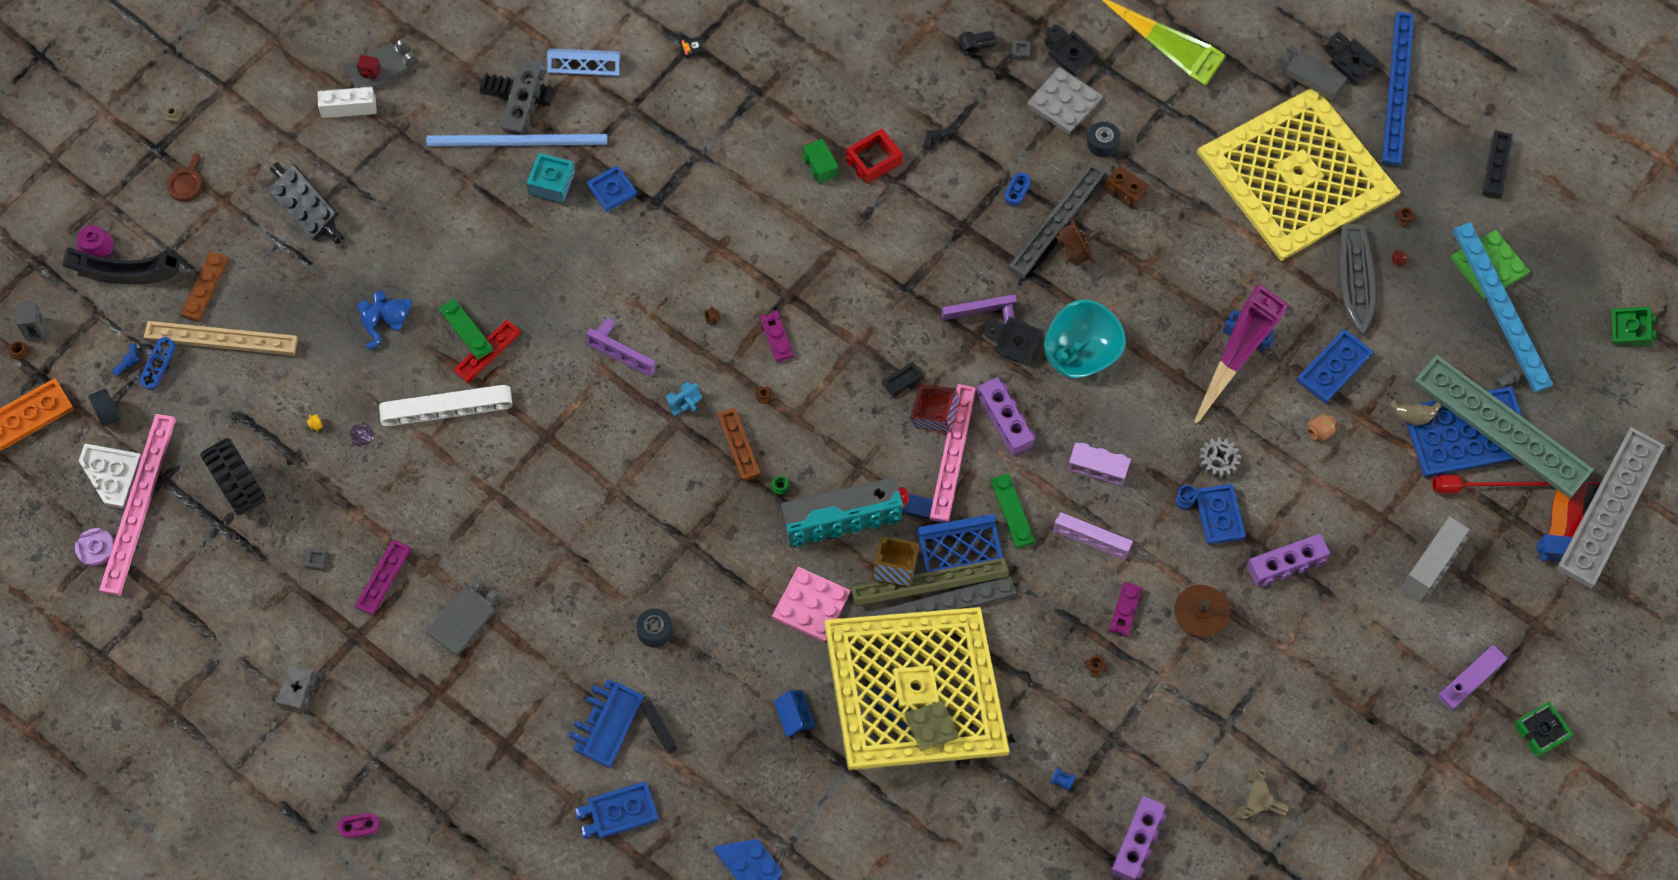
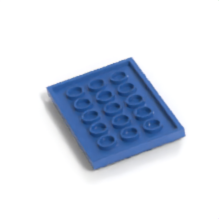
M1512 387L1487 391L1522 416ZM1431 401L1420 404L1433 406L1438 401ZM1443 405L1437 412V416L1427 424L1414 426L1406 423L1424 478L1517 461Z

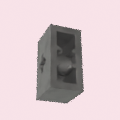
M289 665L277 700L280 709L304 714L305 708H308L310 705L311 690L315 689L317 683L314 672L310 669Z

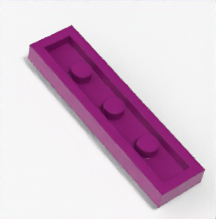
M394 539L392 540L356 602V609L374 616L411 551L410 546Z

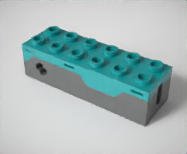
M893 477L781 503V516L788 545L798 547L810 541L820 542L827 537L837 538L844 533H858L862 529H875L887 523L890 525L896 524L902 520V512L909 502V496L905 487L898 488L896 479Z

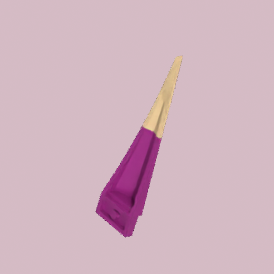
M1260 284L1255 286L1250 297L1244 303L1194 423H1198L1232 377L1281 320L1288 307L1286 302Z

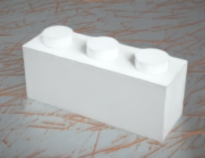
M373 87L318 91V108L321 117L332 118L376 114V98Z

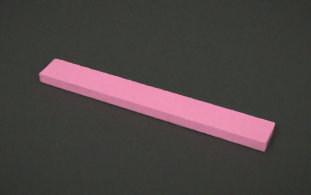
M961 384L957 386L956 395L959 397L954 403L959 399L960 402L952 410L954 411L958 407V410L951 416V419L955 415L956 417L949 424L948 428L949 432L947 433L929 520L949 522L977 387Z

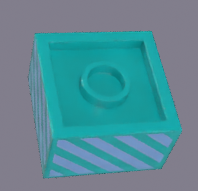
M538 153L527 181L528 193L533 196L564 203L575 175L574 162Z

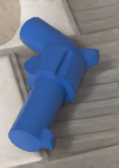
M136 344L129 345L130 354H126L122 359L123 362L111 370L115 376L119 377V374L127 367L130 368L136 362H140Z

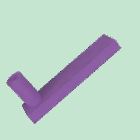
M1016 294L942 307V320L1002 310L1006 324L1009 316L1015 318L1013 307L1017 303Z
M606 318L597 331L590 328L586 333L587 345L649 377H652L655 373L654 360L607 337L615 326L614 321L610 318Z
M1492 645L1437 697L1452 711L1506 662L1508 658Z

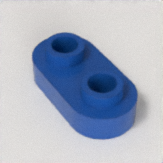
M1019 172L1013 176L1004 196L1005 202L1008 205L1017 206L1022 202L1031 181L1026 173Z

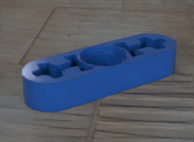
M162 337L157 341L140 377L141 385L148 390L158 387L175 351V343L168 337ZM168 342L170 348L164 350L162 344H167ZM163 350H164V353H163V354L166 355V358H164L162 355L157 354V353L160 352V353L162 354V352H163ZM155 359L163 360V365L160 368L153 367ZM152 369L154 372L158 373V375L154 373L152 376V373L149 370ZM152 376L154 382L147 385L145 379H150Z

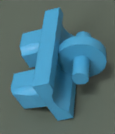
M686 382L681 386L679 394L676 395L674 392L666 395L670 410L674 416L687 409L691 412L696 410L694 404L703 398L696 383L691 385Z

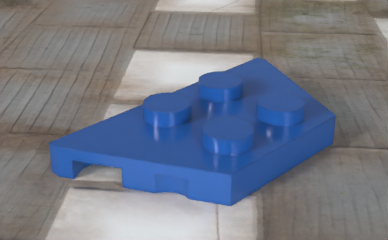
M758 839L719 845L713 848L714 852L736 880H779L782 875V870Z

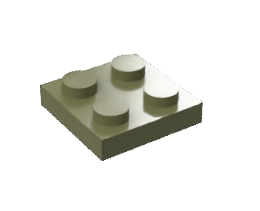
M943 701L905 713V718L920 751L956 740L959 737Z

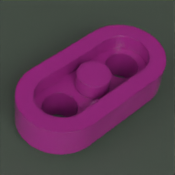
M373 813L347 816L339 821L337 829L340 835L346 839L375 834L379 830L380 821ZM369 822L373 823L371 828L366 827ZM348 826H352L353 828L351 831H346V828Z

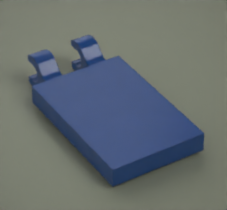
M647 781L589 798L588 805L576 808L575 812L578 820L584 819L589 815L593 817L594 824L581 827L584 839L590 838L597 833L599 839L659 820Z

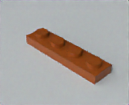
M212 251L209 252L180 313L182 318L200 322L229 261L228 256Z
M736 408L717 413L742 482L759 477L760 471Z

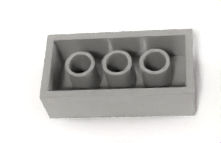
M1449 516L1409 574L1401 590L1419 602L1424 597L1429 598L1469 537L1466 534L1469 528Z

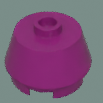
M86 226L78 233L76 250L105 258L107 255L110 256L113 251V237L108 231L98 226Z

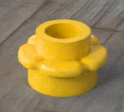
M310 414V419L307 420V423L311 430L315 429L319 432V429L323 428L322 422L317 414L313 416Z

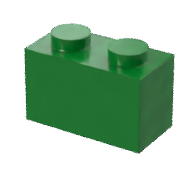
M823 139L803 146L802 161L805 165L809 166L810 175L813 179L817 180L818 184L838 176L839 167Z

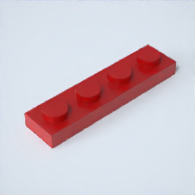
M506 320L486 338L493 351L479 360L470 353L453 369L454 373L468 384L521 334V331L509 320Z

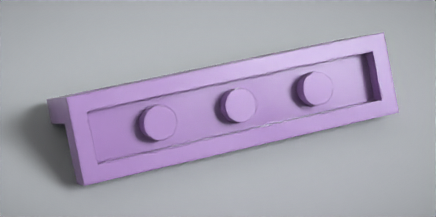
M1061 512L1053 528L1055 533L1123 560H1126L1133 542Z

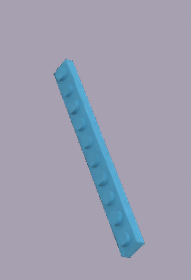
M1472 223L1454 228L1453 233L1533 392L1536 393L1550 388L1553 383Z

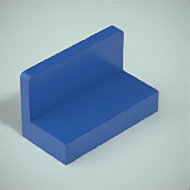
M789 690L774 701L787 737H791L800 730H812L816 727L803 690Z

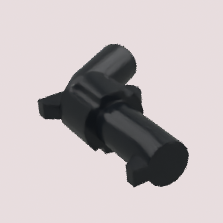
M952 126L949 129L940 131L939 129L926 130L927 136L925 137L923 148L929 150L932 141L937 143L942 137L954 135Z

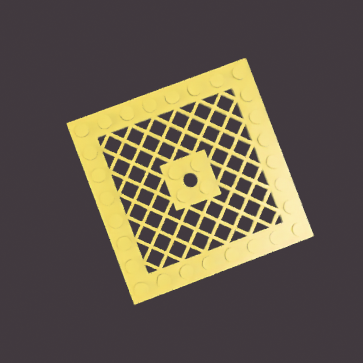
M1312 89L1302 92L1197 150L1198 155L1280 261L1400 195L1399 189L1325 97ZM1304 116L1312 117L1313 122L1303 120ZM1289 124L1298 125V130L1290 129ZM1302 126L1312 128L1311 133L1301 131ZM1314 130H1322L1324 134H1314ZM1275 132L1284 133V138L1274 136ZM1287 134L1297 136L1296 141L1287 139ZM1300 137L1308 138L1309 143L1300 142ZM1260 139L1270 141L1269 146L1259 144ZM1312 140L1322 141V145H1314ZM1273 142L1282 144V149L1272 147ZM1325 142L1335 144L1334 149L1324 147ZM1285 145L1294 146V151L1285 150ZM1245 147L1255 149V153L1245 152ZM1258 150L1268 152L1267 157L1257 155ZM1310 151L1320 152L1319 157L1310 155ZM1323 153L1333 155L1332 159L1323 158ZM1270 154H1279L1280 159L1271 158ZM1231 155L1240 157V162L1230 160ZM1336 156L1345 157V162L1335 160ZM1243 158L1253 160L1252 165L1242 163ZM1256 161L1265 162V167L1256 166ZM1268 164H1274L1273 168H1268ZM1321 164L1331 165L1330 170L1322 169ZM1334 166L1343 168V173L1333 171ZM1241 169L1250 170V175L1241 174ZM1299 169L1303 172V174H1295L1294 170ZM1346 170H1354L1356 171V174H1346ZM1254 171L1264 173L1263 178L1253 176ZM1266 174L1276 176L1275 181L1266 179ZM1324 175L1329 176L1328 181L1323 180ZM1332 177L1340 178L1341 184L1331 182ZM1344 181H1354V185H1345ZM1357 182L1367 184L1366 189L1357 187ZM1251 183L1261 184V189L1251 187ZM1264 185L1274 187L1273 192L1263 190ZM1317 185L1327 187L1326 192L1316 190ZM1277 188L1286 189V194L1277 193ZM1330 188L1339 189V194L1329 193ZM1342 192H1352V196H1343ZM1302 193L1312 195L1311 200L1302 198ZM1262 196L1271 197V202L1261 201ZM1315 196L1324 197V203L1314 201ZM1275 198L1285 200L1284 205L1275 204ZM1328 199L1337 200V205L1328 204ZM1287 202L1297 203V208L1287 206ZM1300 204L1310 206L1309 211L1300 209ZM1313 207L1322 208V213L1312 212ZM1273 209L1283 211L1282 216L1272 214ZM1285 213H1293L1295 218H1287ZM1298 215L1307 216V222L1298 220ZM1283 223L1293 225V229L1283 228Z
M980 607L825 620L824 626L848 770L1005 756L1009 754ZM953 633L962 638L959 643L950 638ZM934 634L942 639L939 645L931 640ZM915 636L923 641L920 646L911 641ZM895 638L903 642L900 648L892 643ZM876 639L884 644L881 649L873 645ZM856 641L864 646L861 651L853 647ZM965 641L967 649L961 646ZM945 643L954 648L950 653L942 648ZM926 644L935 649L931 655L923 650ZM906 646L915 651L912 656L903 651ZM887 647L895 652L892 658L884 653ZM868 649L876 654L873 659L864 654ZM957 650L965 655L962 661L954 656ZM938 652L946 657L943 662L934 657ZM851 653L856 655L853 661L851 659ZM918 654L926 659L923 664L915 659ZM898 656L907 661L903 666L895 661ZM879 657L887 662L884 667L876 663ZM859 659L867 663L864 669L856 665ZM968 659L970 661V667L965 664ZM949 660L957 665L954 671L946 666ZM929 662L938 667L935 672L933 670V665L927 666ZM890 666L896 668L893 669L892 674L887 671ZM871 667L879 672L876 677L867 672ZM960 669L969 674L966 679L957 674ZM941 670L949 675L946 681L938 676ZM854 671L859 673L856 679L854 677ZM882 675L890 680L887 686L879 681ZM862 677L871 682L867 688L859 683ZM972 677L974 685L968 682ZM953 678L961 683L957 689L949 684ZM936 682L941 685V687L938 689V691H937ZM913 683L919 684L921 689L915 691L910 685ZM893 684L895 685L896 693L890 689ZM874 685L882 690L878 696L870 691ZM964 686L972 691L969 697L960 692ZM944 688L953 693L949 699L941 694ZM857 689H859L862 692V694L859 697L857 694ZM885 694L893 698L890 704L882 699ZM865 695L874 700L870 706L862 701ZM975 695L977 697L978 704L972 700ZM956 696L964 701L961 707L952 702ZM939 700L943 701L946 708L949 706L956 711L951 720L954 726L960 730L958 733L959 737L956 740L920 751L915 738L908 734L911 730L908 726L904 731L897 724L902 720L908 725L905 718V713L908 710L912 711L918 709L916 707L931 705L939 702ZM896 702H898L899 709L904 708L902 712L893 707ZM877 703L885 708L882 714L873 709ZM967 705L976 710L973 715L964 710ZM860 707L866 710L862 716L860 712ZM888 712L897 717L894 722L885 717ZM869 713L877 718L874 724L865 719ZM979 713L981 717V722L978 719H976ZM959 715L968 720L965 725L956 720ZM880 722L889 727L885 733L877 728ZM971 723L980 728L976 734L968 729ZM863 725L869 729L865 735ZM892 730L900 735L897 741L888 736ZM872 732L880 737L877 743L868 738ZM964 733L969 737H961V735ZM903 739H906V740L908 741V742L900 743ZM884 740L889 743L880 745Z

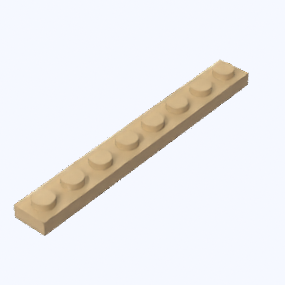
M154 321L147 322L144 334L145 341L157 342L162 337H168L175 344L290 356H295L298 337L295 335Z

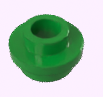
M778 476L772 480L771 489L777 495H784L790 490V481L786 477ZM779 484L784 485L783 488H778L777 486Z

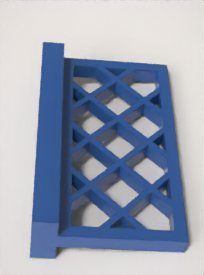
M995 514L918 527L917 537L920 542L926 573L1003 558L995 524ZM992 529L993 537L990 542L980 536L983 530ZM965 533H971L976 537L971 545L961 539ZM951 536L957 540L952 548L942 543L945 537ZM977 539L987 544L982 553L972 547ZM925 540H933L937 543L933 552L925 548ZM958 542L968 547L963 556L954 551ZM939 546L949 551L944 560L934 554ZM989 546L997 551V558L990 559L984 555ZM970 549L980 555L975 562L965 558ZM951 553L961 559L957 565H951L946 562ZM932 556L942 562L939 568L930 569L929 560Z

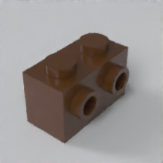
M1119 165L1106 179L1104 189L1111 196L1121 200L1124 205L1134 209L1146 196L1149 185Z

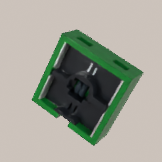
M1550 701L1521 717L1513 724L1522 739L1526 737L1529 741L1527 746L1536 758L1568 741L1574 735Z

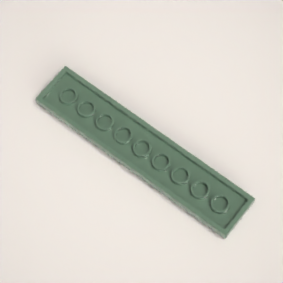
M1438 355L1432 359L1413 382V384L1569 499H1571L1594 470Z

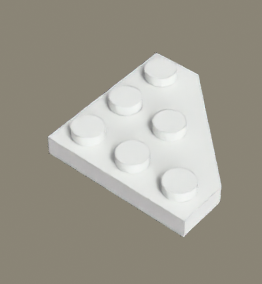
M84 444L79 462L104 504L110 507L125 509L142 455Z

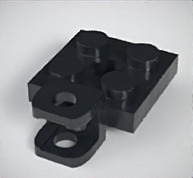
M1053 25L1046 31L1047 38L1044 39V44L1050 49L1049 56L1073 77H1076L1099 55L1095 48L1074 31L1068 34L1059 25ZM1070 52H1077L1076 57L1071 56Z
M1336 32L1324 47L1325 52L1332 58L1330 63L1355 86L1380 63L1355 38L1350 42L1340 32ZM1353 59L1357 60L1359 65L1357 63L1354 65L1352 63Z
M1010 316L1006 324L996 320H988L983 334L988 339L997 342L995 352L1028 366L1044 333L1043 330ZM995 327L996 332L991 333V328ZM1022 336L1024 344L1016 346L1014 339Z

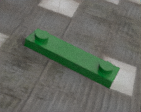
M455 299L439 307L440 313L477 360L493 351L490 343Z
M1009 473L991 478L992 488L1015 549L1034 544L1035 540Z

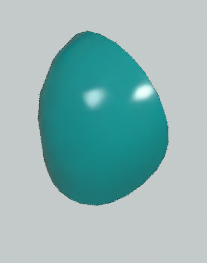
M1077 300L1066 305L1052 321L1044 341L1045 354L1050 364L1060 374L1069 378L1086 377L1112 365L1122 355L1126 344L1125 332L1117 317L1107 307L1092 300Z

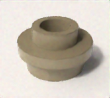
M175 105L168 106L163 111L164 119L170 123L178 122L182 115L180 108Z

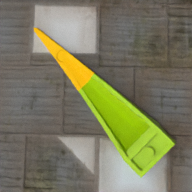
M1102 0L1184 72L1204 86L1207 85L1226 57L1225 54L1209 44L1173 30L1114 2Z

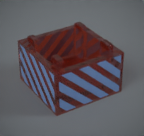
M920 384L910 415L915 428L951 433L961 402L956 388Z

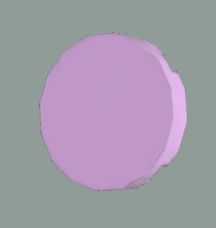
M93 528L79 536L80 538L75 544V553L82 563L95 567L109 561L115 540L108 531Z

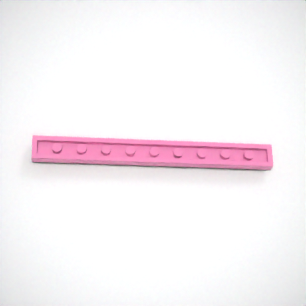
M155 414L99 589L101 593L121 596L176 422L175 417Z

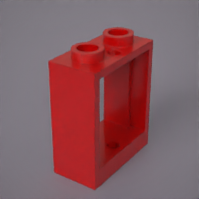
M881 128L846 148L845 159L849 166H853L858 178L863 179L868 184L902 164L903 153L884 129ZM878 143L888 158L867 169L857 154Z

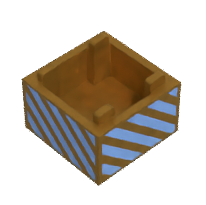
M881 536L874 561L872 580L911 587L919 543Z

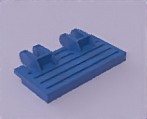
M607 679L603 687L611 690V693L598 686L593 685L591 688L593 693L607 699L605 703L590 696L585 700L588 704L594 706L587 720V723L593 725L594 728L580 721H575L574 727L590 734L588 739L575 732H570L568 737L577 742L573 751L610 768L644 695L618 682Z

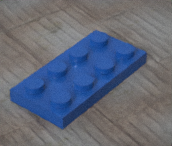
M1343 329L1301 373L1296 381L1327 404L1372 356L1374 351Z

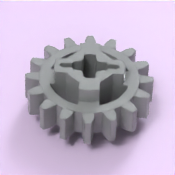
M1218 437L1216 442L1210 439L1209 444L1205 442L1203 448L1200 449L1199 454L1201 455L1198 458V461H1202L1200 467H1206L1205 473L1211 472V477L1217 474L1219 479H1221L1223 474H1225L1228 478L1230 472L1234 474L1237 470L1236 468H1239V461L1241 459V455H1238L1239 448L1234 449L1235 443L1228 444L1227 438L1224 442L1221 441L1220 437ZM1211 451V455L1207 457L1208 452Z

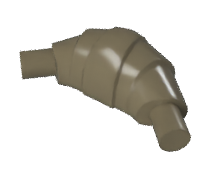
M1393 400L1389 404L1395 411L1394 414L1403 422L1414 426L1429 423L1442 408L1439 402H1436L1433 406L1422 404H1402L1400 406Z

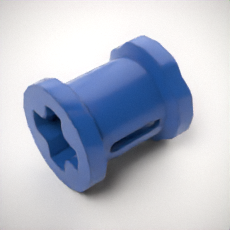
M1057 767L1050 784L1060 785L1069 792L1076 775L1067 774Z

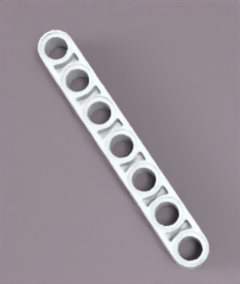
M499 385L383 402L379 405L381 425L395 426L511 408L513 404L510 386Z

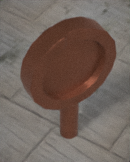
M193 153L187 169L176 170L167 180L166 186L170 196L179 202L194 200L202 192V179L195 171L200 158L198 153Z

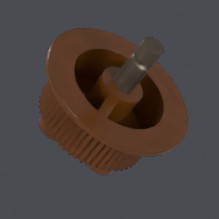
M1070 217L1071 224L1058 230L1059 235L1056 236L1062 247L1065 246L1067 249L1065 255L1068 261L1074 262L1076 266L1087 260L1096 263L1088 247V241L1104 234L1101 227L1083 235L1073 217Z

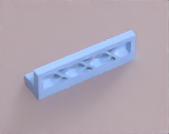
M550 48L548 50L547 72L619 76L621 52ZM552 58H559L563 65L560 68H552ZM572 59H577L581 66L578 69H572L567 63ZM589 60H595L600 66L596 70H590L585 64ZM607 61H615V71H608L603 65Z

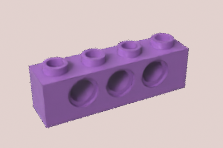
M997 377L978 386L977 396L1012 456L1032 448L1035 435L1032 429H1028L1026 426L1024 415L1022 413L1019 414L1016 409L1015 400L1009 397L1005 383H1001ZM994 399H1001L1002 402H996ZM1004 414H1009L1011 417H1010V418H1006V417H1004L1003 415H1004ZM1012 430H1019L1020 433H1014Z
M1317 534L1251 558L1246 567L1256 587L1259 585L1267 586L1276 579L1280 578L1283 580L1290 577L1292 573H1303L1314 565L1316 567L1324 565L1330 556V552L1321 534ZM1303 553H1308L1311 557L1307 558ZM1285 559L1291 560L1293 564H1288ZM1267 566H1273L1276 570L1272 571Z
M1142 796L1111 870V875L1123 880H1135L1136 878L1140 880L1144 870L1141 864L1143 860L1147 861L1152 850L1148 847L1151 842L1155 843L1159 831L1156 828L1158 823L1162 825L1167 813L1163 811L1166 805ZM1149 819L1152 825L1146 826L1142 820ZM1141 837L1144 839L1145 843L1138 844L1135 841V838ZM1127 856H1135L1137 858V862H1130Z

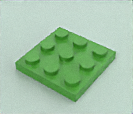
M1496 230L1480 239L1504 288L1529 274V269ZM1461 249L1454 253L1450 259L1485 300L1486 297Z

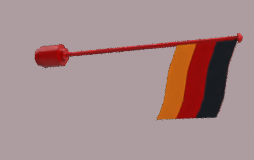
M1438 475L1432 481L1433 491L1438 492V494H1458L1463 486H1552L1548 482H1463L1458 475ZM1584 482L1571 499L1556 489L1552 502L1551 526L1548 535L1573 537L1601 482Z

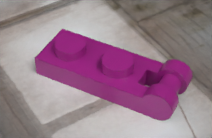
M778 310L773 311L769 315H759L775 362L778 363L794 358ZM772 321L775 322V325L769 326L768 324Z
M1127 582L1123 583L1109 632H1118L1122 636L1128 637L1143 587ZM1118 621L1125 623V626L1117 624Z

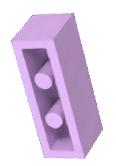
M1075 442L1067 470L1123 487L1131 459L1123 454H1113L1103 448L1097 449L1090 447L1086 443Z

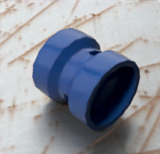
M1184 485L1179 488L1175 499L1176 505L1182 510L1191 509L1197 498L1196 489L1191 485Z

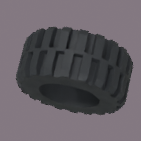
M224 438L201 452L200 457L237 515H243L265 501V494L230 438Z

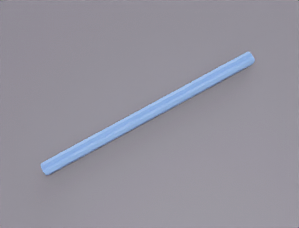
M607 134L428 135L426 137L427 146L606 145L608 139Z

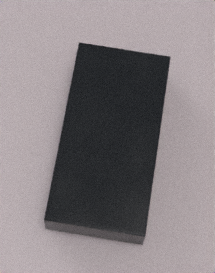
M911 362L884 379L882 385L893 398L922 380L924 375Z

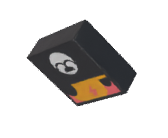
M698 37L681 40V47L685 58L702 55Z

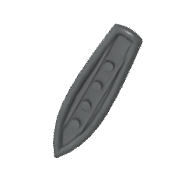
M1347 224L1341 228V291L1348 316L1361 335L1365 333L1370 325L1375 310V272L1366 227L1359 224Z

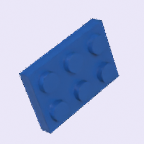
M1233 484L1196 489V503L1207 545L1244 540L1246 534Z

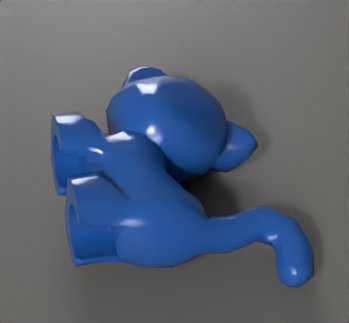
M381 290L373 295L374 303L372 305L367 300L357 305L361 314L362 326L374 338L372 342L366 344L367 349H373L381 342V335L374 329L381 318L387 324H390V327L394 330L399 331L402 328V322L407 318L408 311L413 304L411 300L391 299L386 302V295Z

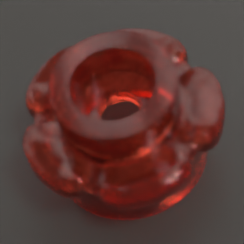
M1394 250V254L1391 255L1393 264L1398 265V267L1406 264L1407 260L1404 251Z

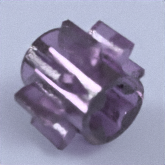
M364 422L362 425L355 424L349 434L351 440H353L352 443L358 447L369 445L374 437V433L370 429L371 426Z

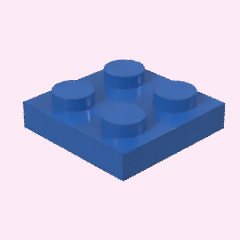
M618 165L587 182L588 188L605 212L637 196V191Z

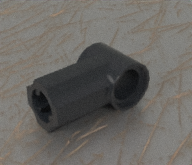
M992 30L977 34L965 32L958 38L963 54L967 56L975 54L980 49L996 46V38Z

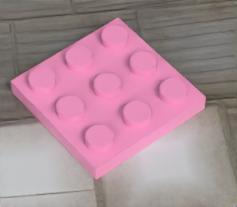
M797 567L772 615V619L826 643L824 622L825 620L838 619L851 594V590Z

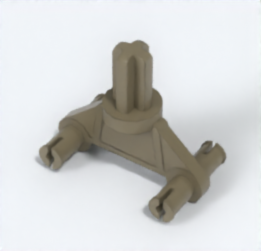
M1255 769L1247 775V782L1253 784L1246 805L1239 807L1234 812L1235 819H1246L1258 812H1266L1268 810L1280 816L1287 814L1288 806L1275 800L1274 796L1270 794L1264 779L1266 776L1264 769Z

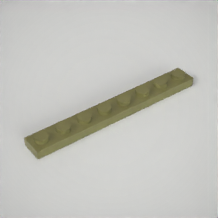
M1004 558L913 575L911 587L880 581L851 587V593L855 606L1009 577V571Z

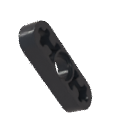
M649 700L641 704L646 718L666 752L670 754L678 750L652 702Z

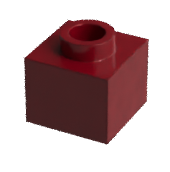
M360 55L356 65L359 75L366 79H377L381 70L378 58Z

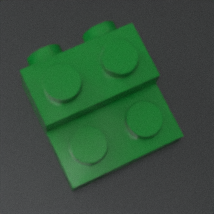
M1651 306L1612 309L1613 345L1633 344V348L1653 346V341H1657L1656 330L1652 328V325L1656 324V313H1652Z

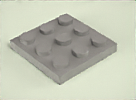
M1058 67L1027 102V107L1071 135L1101 101L1102 95Z

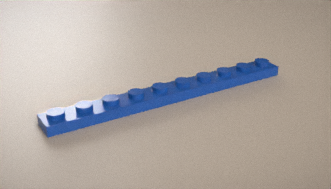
M1396 11L1382 164L1400 167L1402 160L1414 13Z

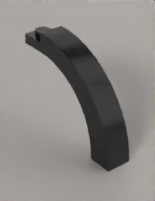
M68 247L65 250L62 266L77 271L79 276L97 281L116 284H148L163 281L178 274L182 256L164 250L160 254L146 259L114 260L93 256Z

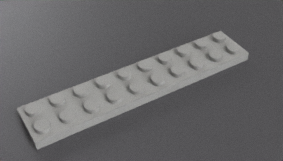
M1632 427L1629 428L1556 570L1590 589L1594 587L1665 445Z

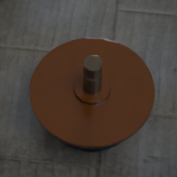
M1194 585L1188 587L1180 593L1175 602L1174 612L1178 624L1186 633L1194 637L1204 638L1217 635L1226 627L1230 618V607L1227 599L1220 591L1211 586Z

